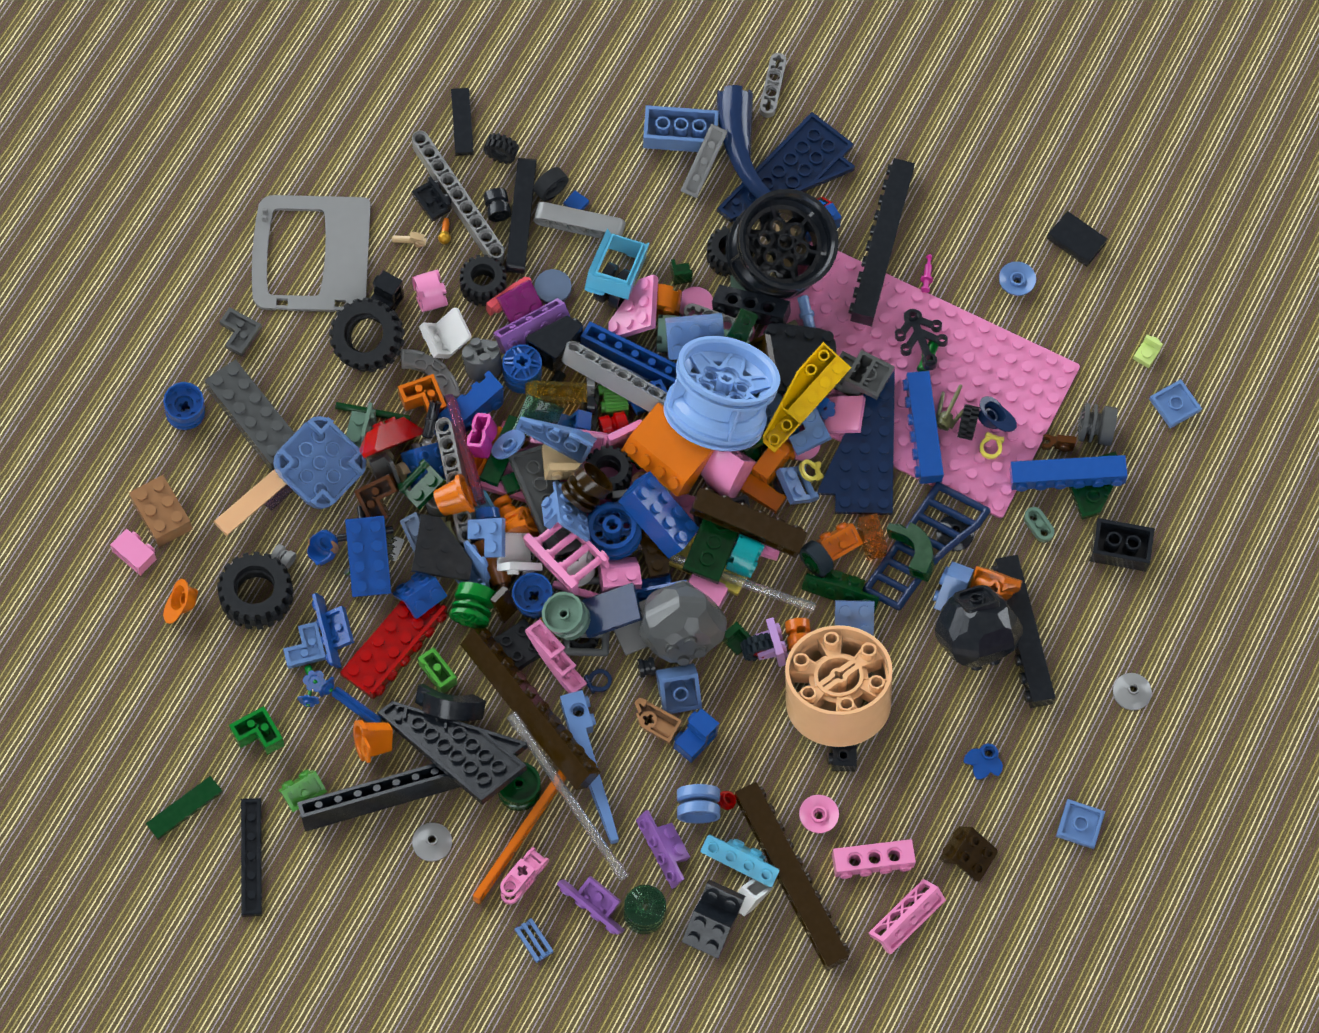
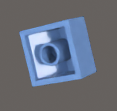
M694 663L656 670L662 710L673 714L702 708L698 672Z

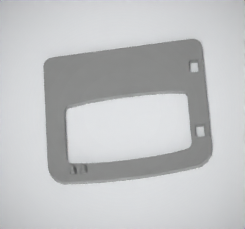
M270 195L263 198L258 205L252 251V295L256 306L263 310L335 312L344 309V307L335 306V302L352 304L354 299L363 300V298H366L371 211L369 199L365 197ZM275 211H320L325 215V261L321 289L317 296L271 295L268 292V245L271 222ZM277 300L288 301V305H277Z

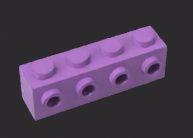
M557 298L493 332L501 352L505 354L513 346L519 344L526 345L525 338L528 335L567 315L570 317L565 303Z

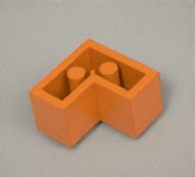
M434 374L398 386L399 398L405 412L423 406L427 414L430 400L441 402L439 413L447 407Z

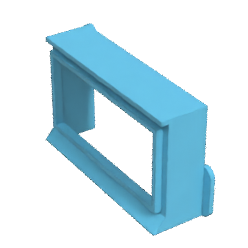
M607 229L589 268L585 290L597 295L607 293L628 300L646 259L649 243L644 244L611 234ZM608 249L636 258L627 280L598 272Z

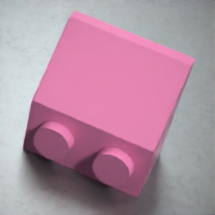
M636 557L608 560L610 566L608 570L602 564L598 565L601 593L630 583L635 584L636 590L641 589V572Z

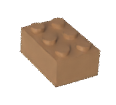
M163 475L129 492L132 504L158 548L193 530L187 514Z

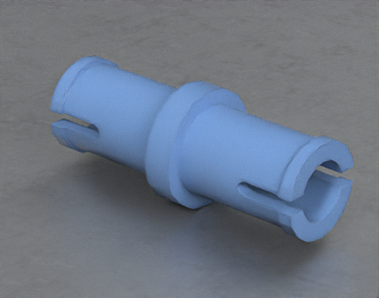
M803 295L798 297L797 301L801 312L799 316L803 320V325L816 328L813 318L815 314L811 310L809 296Z

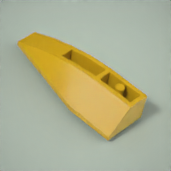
M824 342L797 370L763 434V443L774 453L852 368Z

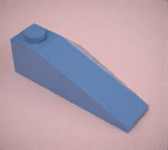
M522 416L516 426L517 430L578 463L585 462L597 440L590 433L580 429Z

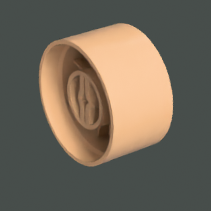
M835 625L816 629L803 636L793 646L785 666L786 710L790 721L802 735L822 745L845 747L862 743L881 730L891 710L892 662L887 650L878 639L858 628ZM872 672L874 676L868 678V674ZM795 683L810 684V686L803 687L799 692H796L793 687ZM863 700L868 702L867 705L860 708Z

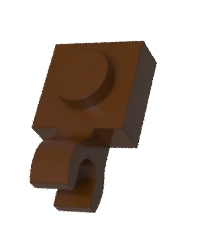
M1044 434L1042 440L1049 441V444H1042L1043 450H1050L1054 447V449H1059L1062 452H1069L1074 450L1076 444L1075 436L1057 434L1056 437Z

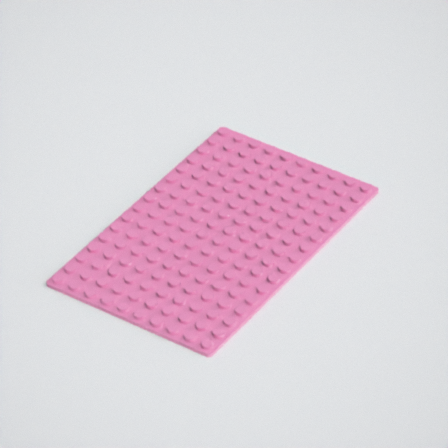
M838 251L831 269L821 280L798 296L786 299L790 301L791 307L787 323L796 320L799 326H804L803 320L799 316L801 312L797 298L808 295L811 310L815 314L813 317L815 327L833 333L836 342V354L838 356L844 351L857 358L860 351L863 350L895 367L893 467L915 478L914 467L917 465L916 460L912 459L914 443L910 442L909 435L912 428L907 422L909 408L905 407L907 391H903L902 382L905 380L908 372H918L917 367L922 358V351L917 340L912 348V353L909 356H903L900 352V347L902 344L907 343L914 330L911 327L906 333V339L901 342L895 339V331L901 329L905 323L904 313L909 309L919 310L922 313V317L928 320H940L942 322V330L937 333L933 332L931 328L920 325L923 330L935 335L945 334L948 337V344L945 347H938L935 354L937 357V367L934 370H928L930 372L935 415L937 414L941 393L945 392L942 413L947 411L958 386L961 384L962 389L950 412L953 415V419L962 411L965 404L980 407V400L985 396L996 399L1017 422V428L1014 431L1005 432L1000 429L985 427L978 418L972 440L957 437L961 418L955 423L953 429L949 428L948 431L937 427L944 472L941 483L989 507L991 515L1003 518L1017 491L1011 490L1010 463L1013 461L1033 460L1043 441V435L1047 433L1080 365L940 298L922 292L920 289L889 274L885 275L872 327L850 321L852 314L848 312L851 302L855 303L856 298L852 297L855 287L860 285L857 282L859 271L863 272L864 267L861 266V261ZM798 265V276L801 275L807 269L808 266ZM766 325L764 326L758 337L763 335L764 331L767 329ZM833 388L826 398L848 395ZM986 432L1004 437L1002 452L996 459H986L980 453V443L985 438ZM845 433L830 434V436L841 442ZM991 439L984 444L983 448L986 453L995 454L998 451V445L995 440Z

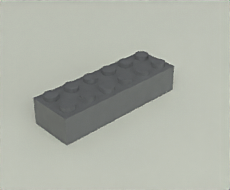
M235 359L204 380L206 389L268 468L273 471L274 456L291 438L294 432Z

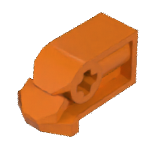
M785 441L775 453L768 447L753 466L752 475L769 485L776 476L775 472L782 468L789 458L793 461L796 458L792 444Z
M521 506L504 515L506 519L505 532L529 533L533 538L540 536L529 508Z
M976 566L970 588L986 585L1005 600H1008L1012 597L1013 593L1020 590L1022 580L988 568Z

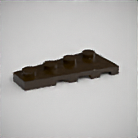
M642 529L640 545L650 580L668 576L669 559Z

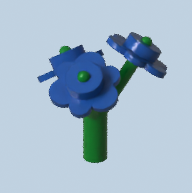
M307 665L304 667L307 675L303 677V683L306 684L308 694L298 696L297 700L305 707H313L315 704H319L320 701L318 697L312 696V689L315 692H319L321 697L329 695L334 689V678L330 677L328 680H325L322 671L317 670L314 672L312 666Z

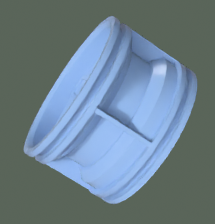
M704 336L686 343L681 349L676 363L677 376L675 383L669 388L663 406L664 415L670 426L688 441L712 450L740 451L755 445L761 439L767 423L766 408L774 400L780 385V374L774 362L756 347L729 337Z

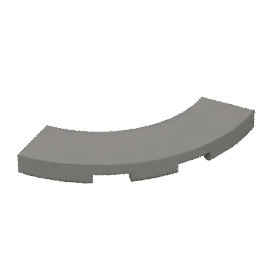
M400 349L402 369L417 370L427 376L434 374L444 400H456L460 396L458 383L443 362L422 351Z

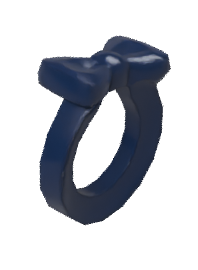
M604 669L594 670L589 676H584V680L587 682V687L592 695L595 692H605L612 683L611 675ZM596 674H604L607 677L608 683L604 687L592 685L591 681Z

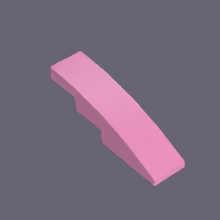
M540 619L525 630L544 663L568 693L580 691L587 685V682L575 670L576 664L564 652L565 647Z

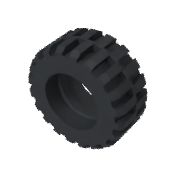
M354 299L352 304L346 303L343 305L344 309L342 311L338 310L336 312V315H338L336 320L332 319L331 322L333 329L329 330V335L332 337L330 344L334 348L333 352L343 363L361 372H376L377 369L383 370L387 368L386 365L388 363L392 364L395 361L393 358L396 355H400V346H404L405 342L402 339L405 331L402 328L403 323L401 319L397 316L398 314L385 303L376 299ZM373 318L382 325V340L374 350L365 353L360 352L352 345L351 336L353 329L360 321Z
M247 552L242 554V558L237 556L233 558L232 564L227 563L225 565V572L220 573V581L217 583L218 596L221 608L230 621L234 620L235 624L240 627L245 624L246 629L251 630L252 626H257V630L263 629L264 625H268V627L273 626L275 620L280 622L283 619V613H288L290 610L289 605L293 602V585L284 564L281 565V561L278 558L274 557L272 559L271 554L264 553L263 556L260 555V552H253L254 555H248ZM251 578L267 579L274 586L272 595L264 602L258 604L246 603L240 600L237 595L241 584Z

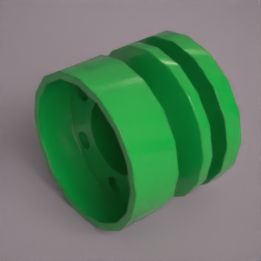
M460 582L455 592V599L457 601L452 603L449 617L456 623L466 627L487 628L490 622L489 618L492 615L490 610L494 608L490 599L496 592L482 584Z

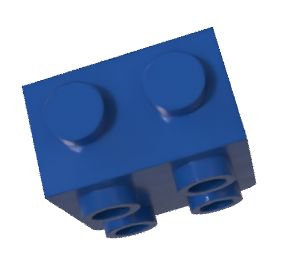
M422 573L413 574L408 582L398 585L393 592L394 597L403 601L416 619L447 597L436 577Z

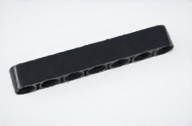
M518 158L506 273L525 274L537 159Z

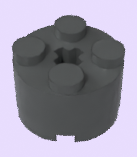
M473 338L462 351L464 368L470 379L483 381L486 378L484 374L488 371L494 377L501 373L503 368L496 341Z

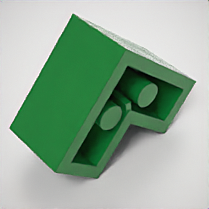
M264 706L229 725L231 734L240 749L257 739L267 755L285 746L281 734Z

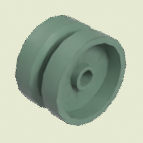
M559 592L552 595L544 603L542 609V620L545 626L554 635L563 640H574L582 636L588 629L591 621L587 606L577 596L569 592Z

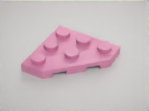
M653 274L637 281L629 299H625L610 319L608 323L609 331L625 338L656 328L658 277Z

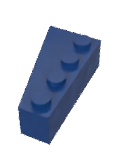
M490 371L484 374L486 378L482 382L478 383L476 381L471 385L472 388L467 395L461 394L456 398L453 407L447 406L438 414V419L446 417L456 425L458 435L470 430L472 420L477 413L488 414L503 405V386ZM449 424L444 426L443 432L448 430Z

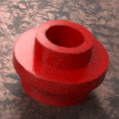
M722 791L718 804L724 810H731L736 804V797L731 791Z

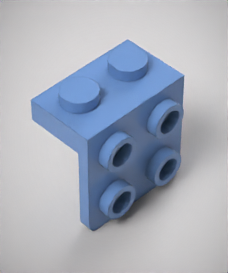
M468 540L464 541V550L473 561L469 582L482 584L490 588V575L487 570L489 564L486 558L479 555L474 544L471 545ZM456 580V582H457L458 584H459L460 582H467V581Z

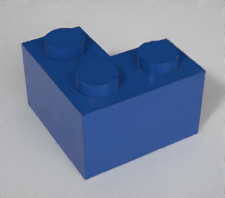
M702 708L698 712L694 711L689 716L688 728L684 732L680 731L674 738V749L690 763L718 735L719 723Z

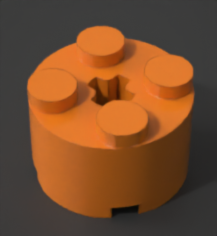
M658 284L656 319L658 315L679 316L682 300L681 290L678 289L677 292L673 290V286Z

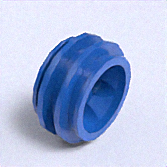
M619 502L603 503L596 506L592 513L588 514L589 541L599 551L603 550L608 555L609 560H621L629 557L638 548L642 539V528ZM625 523H628L630 526L628 529L623 527ZM616 526V529L610 530L609 527ZM602 532L603 535L601 537H597L596 533ZM621 537H627L624 541H620Z

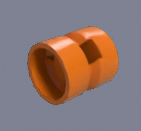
M793 618L785 622L786 635L789 636L787 637L789 651L803 636L810 633L809 619Z

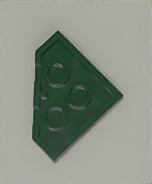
M1115 451V452H1111V453L1104 454V455H1101V456H1118V455H1117V453H1116V451ZM1112 484L1102 487H1093V485L1083 488L1069 487L1082 520L1100 515L1114 487Z

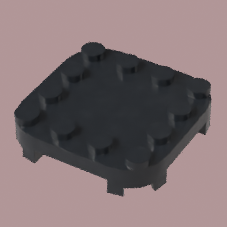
M776 323L769 324L763 333L771 336L775 364L780 374V385L777 394L785 395L797 370L823 342L836 353V342L833 333L820 328Z

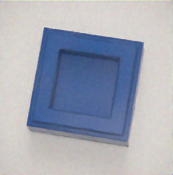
M575 190L564 201L563 206L584 210L589 204V200Z

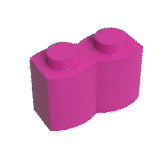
M477 413L472 420V430L467 437V446L474 457L488 458L491 454L492 441L497 434V425L490 414Z

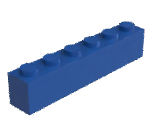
M589 321L581 335V345L651 381L661 379L665 387L669 386L670 388L675 383L677 376L676 363Z
M908 372L902 384L903 391H907L905 407L909 408L907 422L912 428L909 435L910 442L914 443L912 459L916 460L917 465L914 467L915 478H918L919 484L941 483L944 472L930 372Z
M1125 455L1013 461L1010 463L1009 469L1011 490L1019 492L1028 489L1041 491L1047 488H1083L1092 485L1093 487H1102L1109 484L1121 486L1126 484L1128 477Z

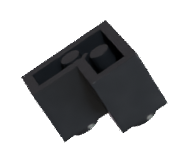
M383 270L373 281L374 294L370 299L379 300L395 311L404 298L403 281Z

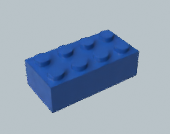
M650 471L636 479L618 500L668 559L682 551L699 529Z
M384 516L345 519L352 597L392 594Z

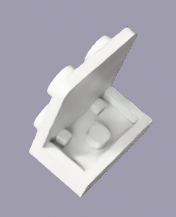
M452 308L437 323L423 322L419 326L433 358L449 359L471 339V333L458 308Z
M505 532V557L497 558V571H505L507 575H518L519 572H523L524 575L526 573L542 571V563L531 562V551L525 546L523 540L527 533Z

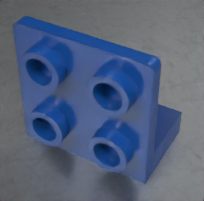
M438 442L400 453L402 461L408 466L411 473L420 465L419 462L424 458L446 480ZM427 470L410 485L411 489L428 473Z

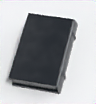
M1069 211L1063 215L1047 235V239L1086 267L1106 245L1105 242L1108 240Z

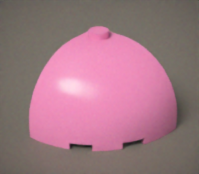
M714 450L701 475L708 486L718 495L736 498L756 461L739 451Z

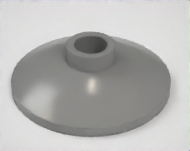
M1126 673L1115 681L1113 696L1121 707L1127 710H1139L1149 703L1152 690L1149 682L1143 676L1136 673ZM1130 687H1135L1137 691L1132 692Z
M426 823L415 831L412 846L417 856L429 862L439 861L450 852L452 837L445 826L439 823ZM434 837L436 841L430 843L428 839Z

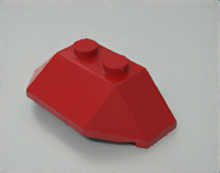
M392 417L384 421L385 424L381 421L372 426L373 430L366 433L359 451L363 458L369 457L422 435L423 429L405 417L399 419Z

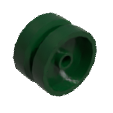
M526 762L523 763L526 764L527 770L498 792L500 801L510 810H528L536 804L540 797V775L535 767Z

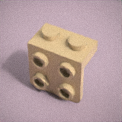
M545 444L542 445L545 480H568L569 476H575L574 471L582 463H578Z

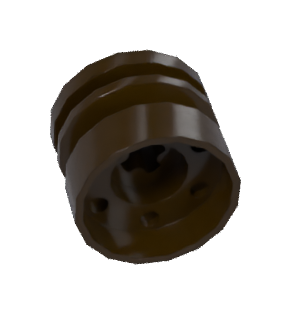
M585 461L574 471L575 476H569L568 480L561 485V490L576 508L589 514L600 504L599 499H605L613 490V485L598 467Z

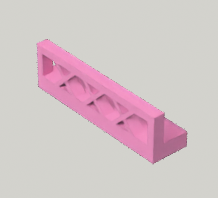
M923 879L869 932V935L880 942L885 951L891 955L946 899L939 887ZM925 887L929 888L925 893L920 894ZM910 902H914L912 906L906 907ZM901 915L897 920L892 921L895 916ZM887 929L881 936L878 935L881 930Z

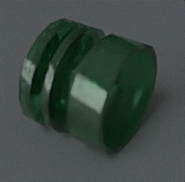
M639 885L633 888L626 896L624 901V920L626 925L638 934H651L657 931L663 925L665 919L666 899L663 893L656 887ZM644 904H647V910H643Z

